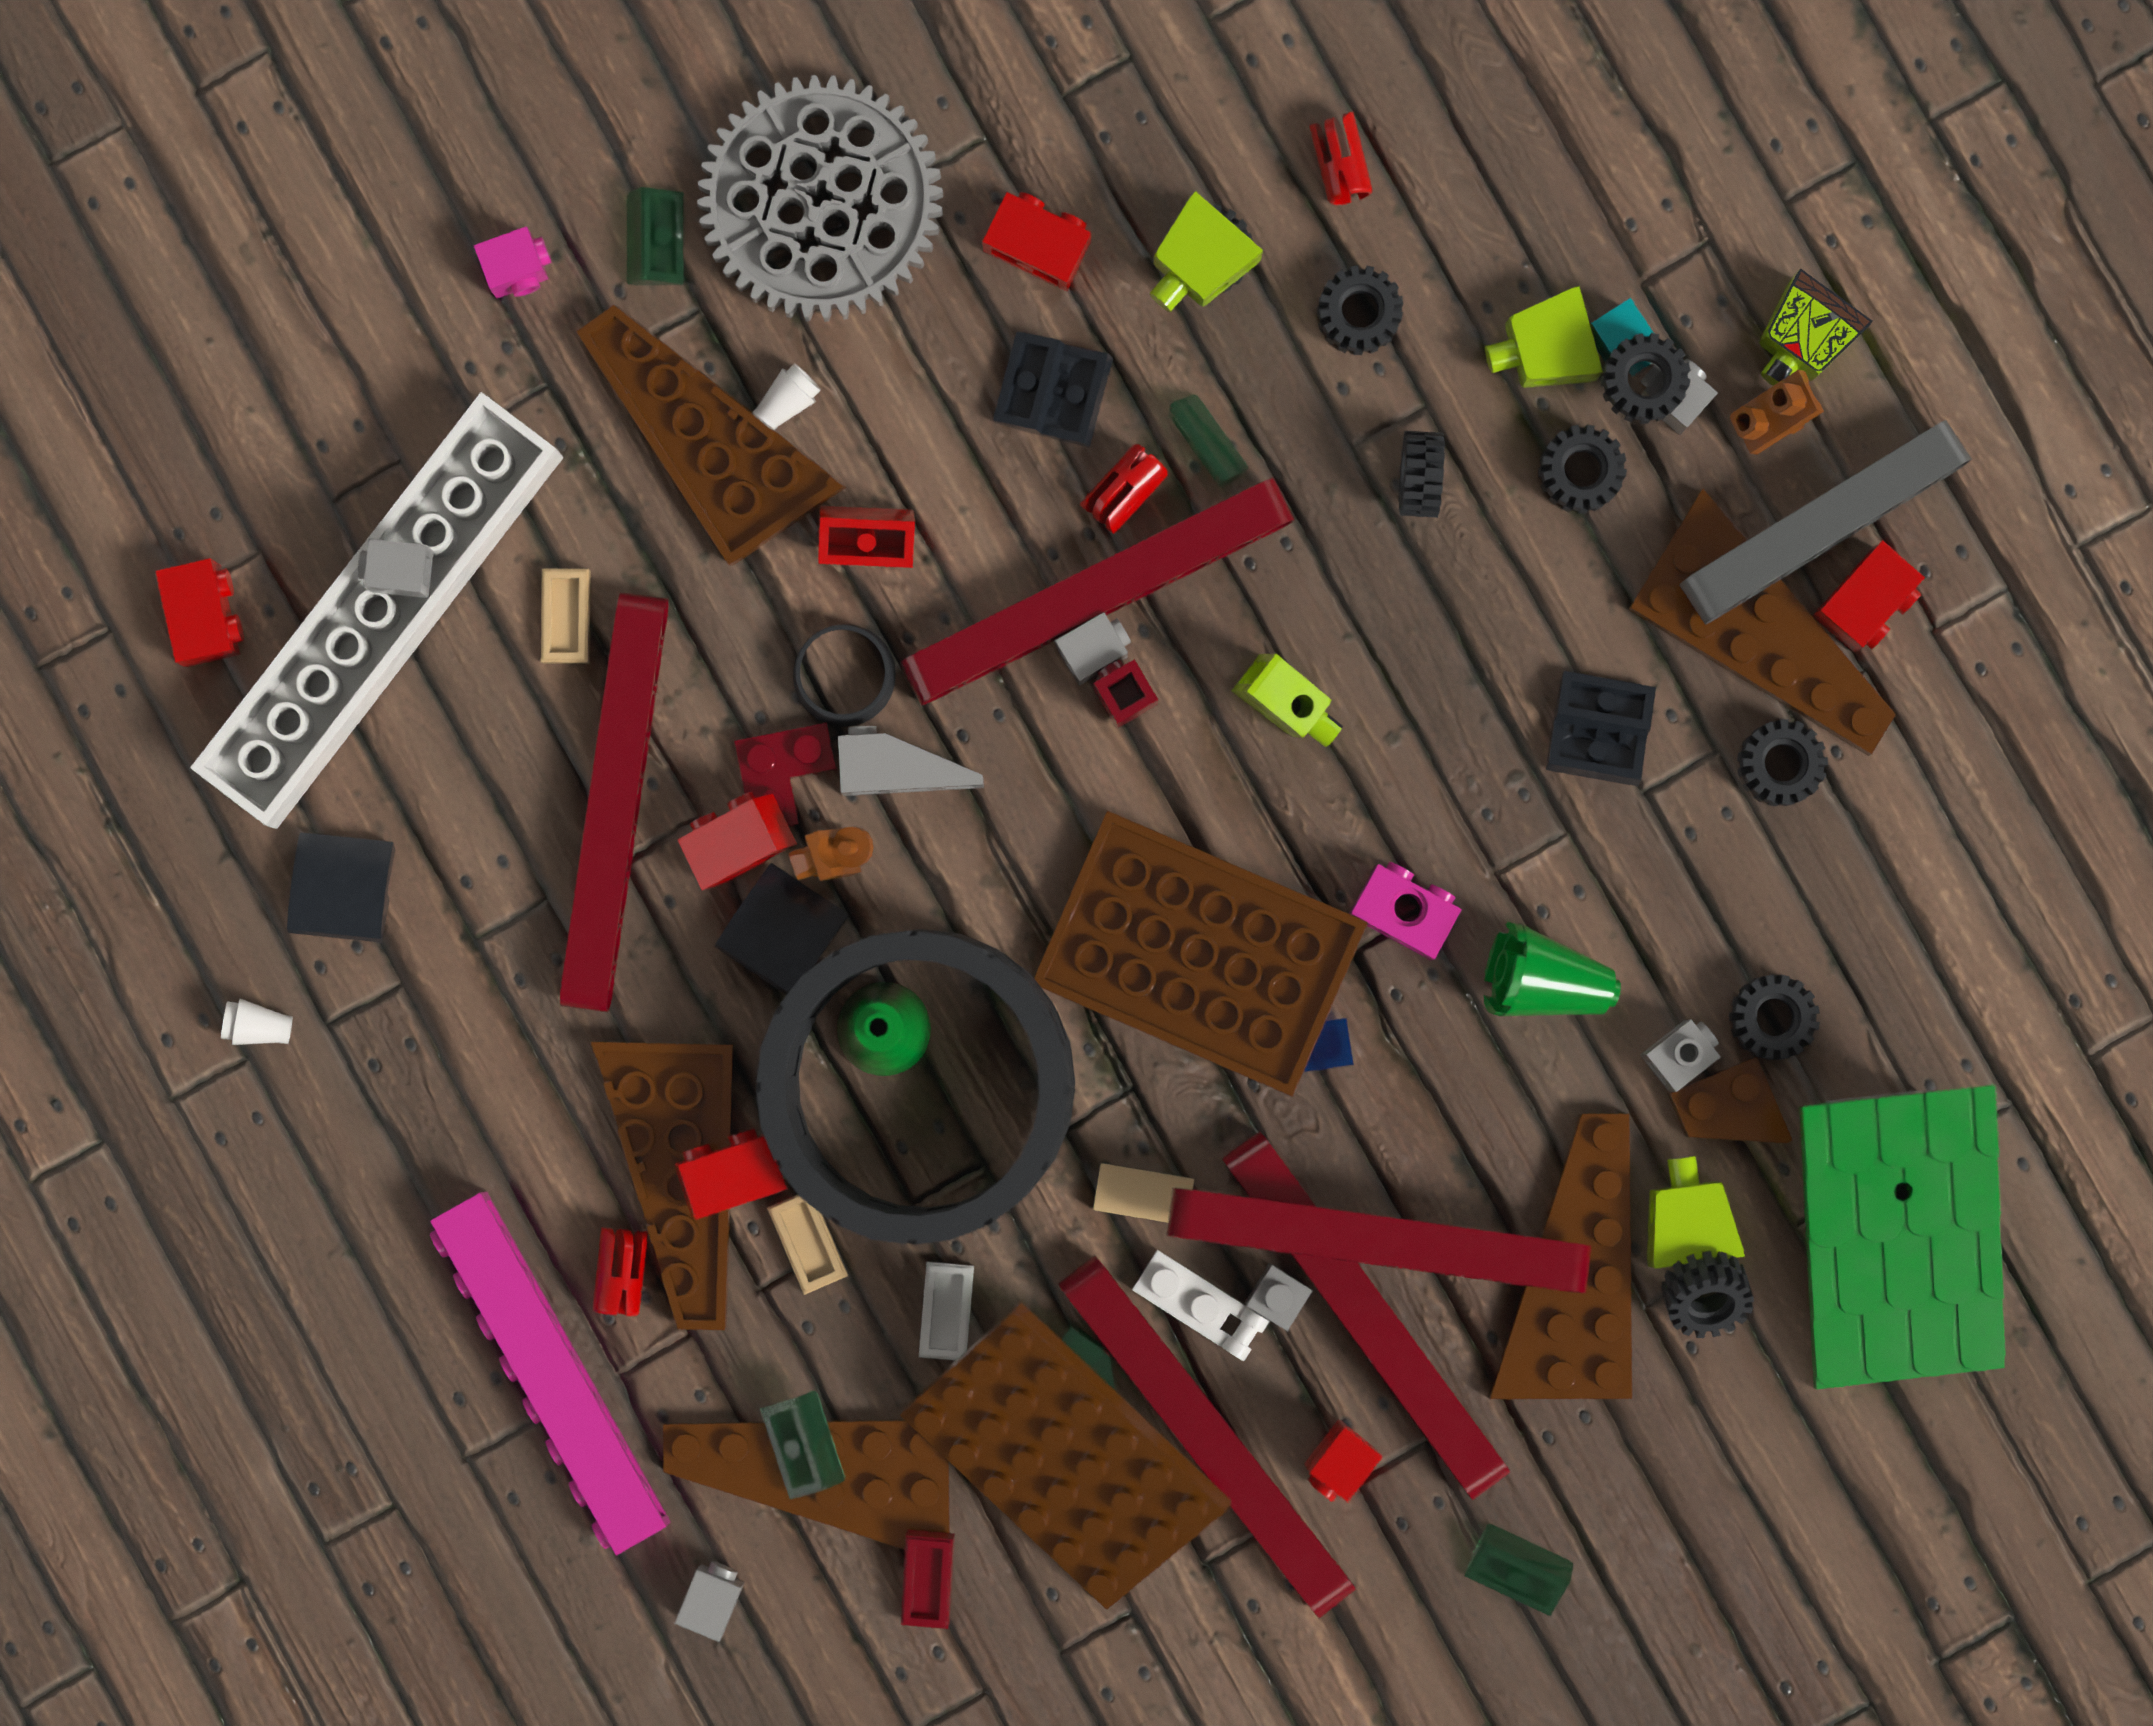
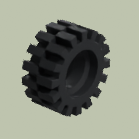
M1358 265L1350 266L1348 271L1344 272L1342 269L1337 272L1332 280L1329 279L1324 286L1317 308L1318 325L1320 331H1324L1327 335L1326 340L1331 345L1333 343L1338 345L1339 351L1344 353L1347 350L1354 351V355H1362L1363 352L1369 351L1371 354L1377 352L1382 345L1385 347L1391 341L1393 335L1396 334L1403 316V298L1398 294L1399 287L1396 282L1391 283L1388 280L1389 275L1384 271L1379 274L1373 271L1374 267L1366 265L1365 269H1359ZM1362 293L1370 296L1376 302L1378 317L1371 325L1360 328L1350 325L1345 320L1342 314V304L1349 296Z
M1643 333L1636 334L1632 339L1622 341L1605 362L1602 369L1604 371L1603 376L1601 377V387L1604 386L1605 389L1603 397L1606 402H1611L1613 405L1611 410L1616 415L1619 412L1625 415L1624 420L1632 422L1636 419L1640 420V424H1648L1651 420L1660 421L1669 413L1671 414L1685 398L1686 390L1690 387L1691 381L1688 378V373L1691 371L1689 362L1685 363L1683 360L1685 356L1681 348L1676 350L1672 346L1674 341L1668 337L1663 341L1659 339L1660 334L1651 333L1647 337H1643ZM1648 361L1659 367L1663 374V386L1658 393L1651 396H1642L1631 389L1628 383V371L1635 363Z
M1588 424L1583 428H1579V425L1571 426L1568 430H1562L1542 453L1539 461L1541 465L1538 469V478L1541 477L1542 479L1540 486L1544 493L1548 492L1551 496L1549 500L1554 505L1559 503L1563 506L1562 510L1567 512L1577 510L1578 514L1587 513L1589 510L1596 511L1606 503H1609L1621 489L1627 469H1624V463L1627 461L1625 453L1621 454L1619 450L1621 444L1618 440H1611L1608 437L1610 432L1602 429L1600 432L1594 429L1595 425ZM1587 452L1597 459L1600 466V475L1594 484L1581 487L1568 480L1564 467L1567 458L1571 454Z
M1404 432L1399 479L1400 516L1438 518L1442 501L1441 493L1443 492V468L1445 461L1443 433Z
M1789 719L1769 722L1751 732L1752 734L1742 743V751L1738 753L1737 761H1740V768L1737 769L1739 777H1743L1745 784L1742 786L1747 792L1751 791L1754 794L1753 798L1757 801L1768 802V805L1775 807L1778 805H1793L1814 794L1819 789L1817 787L1819 783L1824 781L1826 773L1823 771L1824 767L1828 765V757H1824L1822 751L1826 748L1823 741L1818 742L1815 738L1817 733L1813 729L1807 730L1804 728V724L1801 722H1788ZM1776 745L1788 746L1798 755L1800 762L1799 770L1796 776L1789 781L1775 780L1766 771V754Z
M1767 975L1755 978L1750 983L1743 985L1739 989L1740 993L1738 996L1734 997L1731 1002L1733 1010L1732 1013H1729V1021H1732L1733 1029H1730L1732 1035L1738 1038L1740 1041L1738 1045L1743 1050L1750 1051L1751 1055L1757 1058L1782 1060L1798 1055L1804 1051L1803 1048L1806 1045H1811L1815 1039L1813 1033L1819 1029L1820 1022H1816V1015L1820 1014L1819 1005L1815 1006L1812 1000L1815 996L1811 991H1807L1803 987L1805 984L1799 980L1790 979V976ZM1769 999L1783 1001L1789 1007L1792 1014L1790 1027L1779 1036H1771L1764 1033L1757 1023V1011L1761 1004Z
M1702 1251L1701 1259H1696L1695 1255L1691 1254L1686 1256L1687 1264L1684 1265L1678 1260L1673 1264L1674 1272L1667 1270L1664 1275L1665 1282L1661 1284L1662 1294L1669 1319L1676 1330L1681 1328L1682 1334L1690 1336L1695 1331L1696 1338H1705L1706 1332L1711 1331L1712 1337L1721 1336L1719 1329L1726 1328L1728 1332L1736 1329L1735 1321L1743 1324L1747 1320L1746 1313H1752L1754 1308L1752 1304L1754 1302L1753 1294L1743 1264H1739V1260L1736 1257L1731 1256L1728 1259L1725 1252L1718 1251L1716 1257L1713 1258L1711 1251ZM1709 1292H1717L1707 1297H1699Z

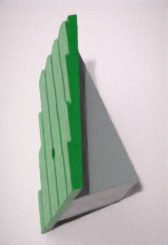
M1985 1085L1950 1090H1916L1825 1101L1826 1104L1799 1107L1813 1388L1845 1387L2005 1368L2004 1287L2000 1234L2001 1205L1996 1086ZM1897 1186V1187H1898V1192H1897V1195H1896V1197H1895V1195H1894V1189H1895V1187Z

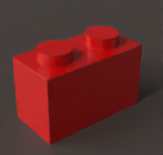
M1006 192L982 241L983 252L1067 292L1091 243V232L1085 229L1087 224L1080 218L1066 212H1062L1059 217L1044 210L1045 204L1028 193L1020 192L1017 197Z
M820 506L818 564L913 568L914 510Z
M1882 540L1870 549L1815 611L1812 617L1853 653L1862 649L1865 645L1872 650L1890 631L1891 628L1885 623L1897 610L1903 615L1921 596V593L1916 588L1925 577Z
M209 558L155 571L175 663L184 667H190L241 655L238 642L244 641V632L238 614L232 615L228 597L234 596V587L227 568L222 569L221 564Z
M753 792L743 794L727 803L729 812L720 817H717L716 813L712 812L698 818L689 824L692 832L677 839L701 890L723 885L797 845L773 794L755 798Z
M753 1128L729 1136V1146L712 1151L710 1143L682 1152L684 1161L675 1163L674 1166L692 1219L697 1220L787 1189L782 1172L779 1170L776 1160L774 1161L764 1134L757 1136L756 1130Z
M1338 1419L1304 1463L1311 1474L1307 1480L1314 1489L1331 1502L1339 1496L1348 1503L1383 1456L1373 1445Z

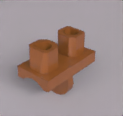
M1797 370L1731 413L1730 419L1738 436L1743 438L1749 453L1757 455L1788 434H1796L1802 430L1805 423L1823 413L1824 410L1811 391L1806 372Z
M856 826L816 831L805 835L808 846L790 852L789 858L798 880L814 876V878L819 877L820 881L850 877L861 873L860 866L867 863L871 858L874 849L873 840L867 831Z

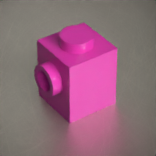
M527 226L474 245L489 289L496 298L513 293L515 297L528 295L540 288V282L549 279L544 266L552 263L546 244L542 236L534 239Z

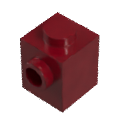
M1119 659L1097 672L1100 679L1094 682L1093 689L1116 728L1123 726L1158 705V698L1135 659L1125 665Z

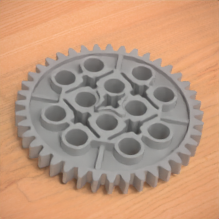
M812 75L809 88L803 89L797 77L793 78L791 92H786L779 82L775 83L776 97L770 99L766 93L760 90L758 91L760 106L756 108L747 101L742 102L746 116L742 119L730 113L728 118L733 131L718 128L716 132L723 146L709 145L707 148L709 154L716 162H702L703 172L712 178L698 181L699 189L710 195L698 199V207L701 210L711 212L699 219L702 228L714 229L704 237L708 246L721 245L712 256L716 263L729 260L723 269L726 278L740 273L736 282L737 289L741 292L753 285L751 299L755 303L763 299L765 295H768L767 307L771 312L783 302L785 303V313L788 318H791L797 308L801 307L806 321L811 320L815 309H820L824 321L829 322L832 309L838 308L840 315L845 320L848 319L849 306L854 304L863 315L866 313V299L871 298L880 307L883 305L881 291L884 289L897 296L899 291L895 280L899 278L904 282L911 283L913 279L907 267L910 265L922 269L924 261L917 252H932L933 244L924 236L939 234V226L929 220V218L941 217L943 214L942 207L931 202L943 197L941 187L930 185L941 179L940 169L927 168L936 161L934 151L920 152L928 144V138L926 134L912 137L918 127L917 121L911 119L901 123L905 114L904 107L900 105L889 112V96L884 94L874 102L873 88L870 85L859 95L856 94V85L853 79H850L844 89L841 90L838 87L836 76L832 75L826 88H821L817 75ZM817 116L827 119L829 126L822 134L811 135L804 130V126L810 118ZM861 128L868 129L874 134L872 142L864 147H856L849 142L851 134ZM833 145H839L840 152L844 157H835L833 163H827L825 154L822 151H830ZM765 149L772 154L768 164L757 168L747 163V158L752 151ZM801 161H810L817 166V170L811 178L800 180L792 175L794 166ZM781 171V179L786 190L778 189L776 195L770 201V194L765 183L773 184ZM846 173H855L861 177L862 182L856 190L844 192L837 187L839 178ZM899 185L905 188L907 195L900 203L889 204L882 199L883 191L888 186ZM821 190H826L830 201L823 200L820 207H815L811 196L818 197ZM871 192L873 210L877 214H868L866 220H863L861 227L858 211L854 208H863ZM752 193L759 198V203L754 210L750 212L736 210L735 202L742 194ZM797 205L804 210L803 218L793 225L783 223L779 219L782 210L787 206ZM835 217L844 218L850 223L847 232L838 237L830 236L824 231L826 223ZM880 229L888 230L895 235L893 243L884 249H877L869 243L871 235ZM808 233L814 234L819 247L811 246L808 253H803L797 240H806ZM776 250L790 252L792 255L790 264L783 269L769 267L767 259L772 252ZM821 262L834 264L837 267L835 276L826 282L814 279L812 271L817 264Z

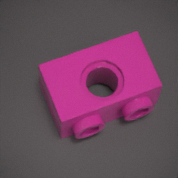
M1389 861L1386 868L1379 864L1376 865L1349 914L1368 922L1367 926L1426 959L1434 960L1462 910L1453 905L1456 897L1433 884L1430 885L1428 890L1411 882L1414 874ZM1408 895L1418 902L1419 914L1414 921L1406 922L1397 917L1394 905L1398 897Z

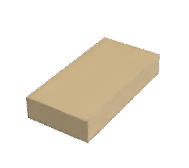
M542 569L541 663L590 664L591 571L589 569Z
M1101 1163L1093 1210L1168 1223L1172 1188L1193 1190L1194 1179Z
M798 1194L767 1207L804 1295L848 1276L830 1230L821 1213L801 1199Z

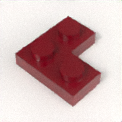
M827 722L734 741L745 794L753 792L755 798L773 794L789 827L800 825L791 779L837 770Z

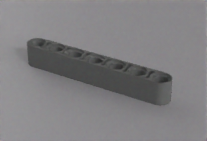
M1944 420L1700 569L1680 583L1679 586L1706 625L1953 474L1970 462L1972 458L1947 420Z

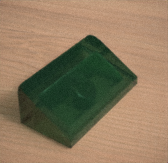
M640 187L627 194L628 285H683L684 192Z
M1190 395L1170 404L1169 418L1218 487L1224 488L1248 470V465L1197 395Z
M813 1390L760 1408L790 1499L828 1489L845 1480V1475L816 1391Z
M1488 1524L1464 1576L1551 1616L1571 1582L1574 1565L1564 1557L1493 1524Z

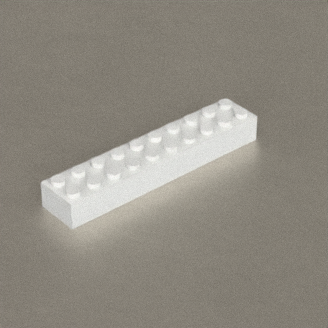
M481 392L190 768L264 825L277 829L564 458L559 451ZM368 540L424 544L431 548L434 553L429 598L373 593L363 587L364 580L358 578V561L360 552L367 551Z

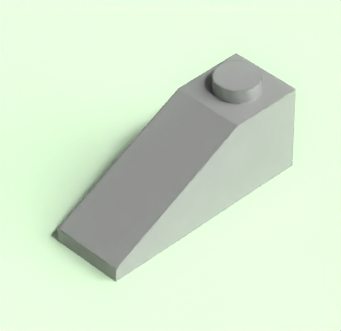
M876 726L849 727L847 736H838L840 783L843 796L984 788L982 774L886 733L877 734Z

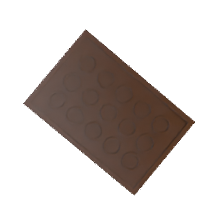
M1107 811L1034 979L1042 989L1293 1097L1368 922Z
M1022 1302L1014 1307L916 1396L900 1414L904 1420L1106 1610L1223 1515L1232 1502Z

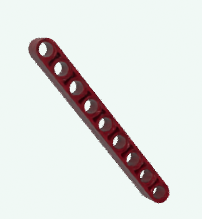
M1275 479L1265 480L916 652L901 661L900 664L920 704H928L1055 642V640L1103 612L1107 616L1283 529L1294 522L1295 519Z
M620 592L618 598L561 982L560 1005L564 1007L608 1013L611 1006L667 626L668 598Z
M1258 1131L1222 1158L1225 1165L1250 1198L1316 1207L1261 1131ZM1291 1254L1472 1501L1511 1473L1358 1263Z
M1172 1188L1166 1236L1582 1294H1586L1591 1246L1585 1244L1181 1188Z
M1093 1255L1060 1281L1058 1286L1210 1481L1232 1501L1230 1504L1231 1508L1315 1615L1320 1619L1354 1592L1356 1587L1097 1256Z

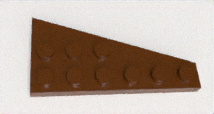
M611 306L576 331L729 566H734L847 488V486L619 306Z
M1702 489L1628 610L1864 754L1872 755L1896 714L1781 579L1706 625L1680 588L1679 584L1685 579L1748 541L1707 492Z
M591 1042L604 1081L603 1085L606 1095L610 1101L618 1127L617 1131L636 1194L645 1216L651 1243H653L661 1269L662 1280L677 1329L726 1330L730 1209L697 1220L692 1219L674 1164L684 1161L682 1152L710 1143L711 1150L714 1151L730 1145L728 1137L732 1135L734 1045Z
M1627 1113L1579 1114L1555 1196L1552 1198L1547 1213L1548 1217L1541 1238L1591 1246L1586 1294L1524 1286L1516 1309L1517 1313L1501 1356L1502 1360L1488 1396L1489 1399H1632L1630 1120Z
M904 1419L663 1424L664 1473L905 1549V1538L908 1529L950 1533L949 1461Z

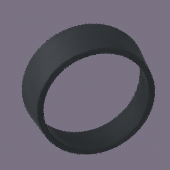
M850 624L830 626L812 635L800 649L793 669L794 688L803 707L818 720L842 727L862 724L879 714L889 702L896 681L894 660L886 644L871 631ZM835 630L855 631L869 638L880 651L885 666L884 683L878 696L864 709L850 714L831 713L815 705L805 693L800 678L801 662L807 648L821 635Z

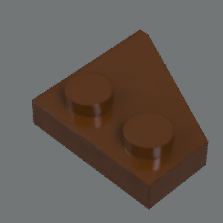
M1752 1057L1688 1084L1677 1092L1667 1093L1686 1137L1789 1143L1793 1141L1757 1057Z

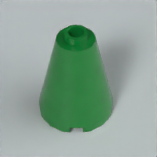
M1507 922L1505 925L1509 932L1499 931L1495 937L1484 976V981L1492 983V996L1483 995L1484 1005L1488 1013L1498 1016L1605 1014L1609 1007H1614L1617 1004L1621 983L1620 980L1616 979L1615 971L1612 968L1520 923Z
M876 982L858 989L844 1003L837 1021V1037L846 1058L858 1069L877 1076L896 1075L915 1065L925 1053L931 1035L930 1017L921 999L910 989L891 982ZM876 1018H882L888 1024V1031L881 1037H876L870 1031L872 1021Z

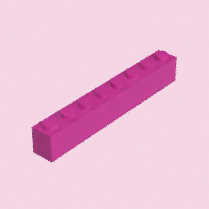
M488 1192L478 1193L432 1219L430 1222L435 1231L430 1233V1237L434 1246L443 1258L449 1255L458 1270L457 1273L453 1274V1278L459 1291L465 1299L473 1297L481 1314L476 1316L479 1327L489 1341L495 1338L504 1353L503 1356L499 1357L504 1372L511 1382L519 1380L527 1395V1397L522 1399L523 1405L535 1424L543 1423L550 1436L545 1441L547 1449L558 1466L565 1463L574 1479L568 1483L570 1490L582 1508L586 1505L589 1506L597 1521L592 1524V1529L604 1549L611 1547L615 1555H618L667 1527L671 1522Z

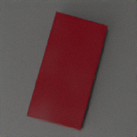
M907 1530L901 1625L940 1629L949 1628L955 1533Z

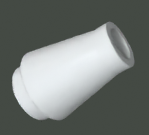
M794 363L788 370L784 368L781 370L753 413L775 430L779 425L815 403L814 397L821 389L806 372Z
M239 999V1003L227 1001L221 1039L232 1040V1045L289 1044L293 1016L280 1014L243 999Z

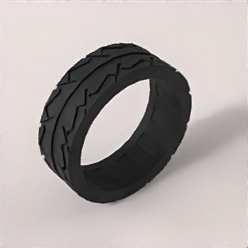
M926 929L867 937L834 951L802 975L780 1003L772 1018L761 1045L756 1080L758 1082L756 1094L762 1132L779 1170L800 1198L840 1227L871 1240L900 1244L908 1243L911 1245L956 1239L990 1225L1022 1201L1056 1159L1071 1123L1075 1093V1073L1070 1040L1055 1005L1034 977L1006 954L990 945L963 934ZM900 960L931 961L967 972L990 986L1013 1009L1029 1036L1038 1066L1039 1100L1032 1132L1022 1154L1002 1179L989 1189L961 1202L934 1207L898 1205L873 1197L845 1180L824 1158L808 1130L800 1101L799 1071L804 1044L816 1017L841 988L858 975L884 963Z

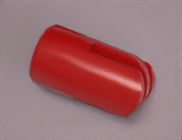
M1353 112L1345 113L1342 116L1351 156H1349L1345 136L1336 117L1327 119L1324 123L1332 161L1319 123L1309 125L1327 199L1332 205L1350 204L1352 202L1351 194L1357 193L1359 200H1362L1373 192Z
M1137 443L1133 444L1080 502V506L1089 513L1092 512L1093 517L1100 523L1105 524L1106 528L1113 534H1116L1168 476L1166 467L1153 454L1147 455L1144 452L1146 448Z
M601 1228L593 1298V1311L595 1313L607 1315L623 1314L625 1316L639 1315L648 1238L647 1231L638 1230L632 1235L629 1229H619L614 1235L612 1228Z

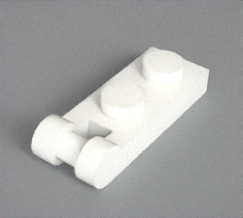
M1158 1249L1132 1288L1137 1294L1242 1361H1245L1252 1349L1248 1346L1258 1331L1262 1333L1269 1323V1320ZM1230 1313L1241 1320L1233 1336L1220 1329Z

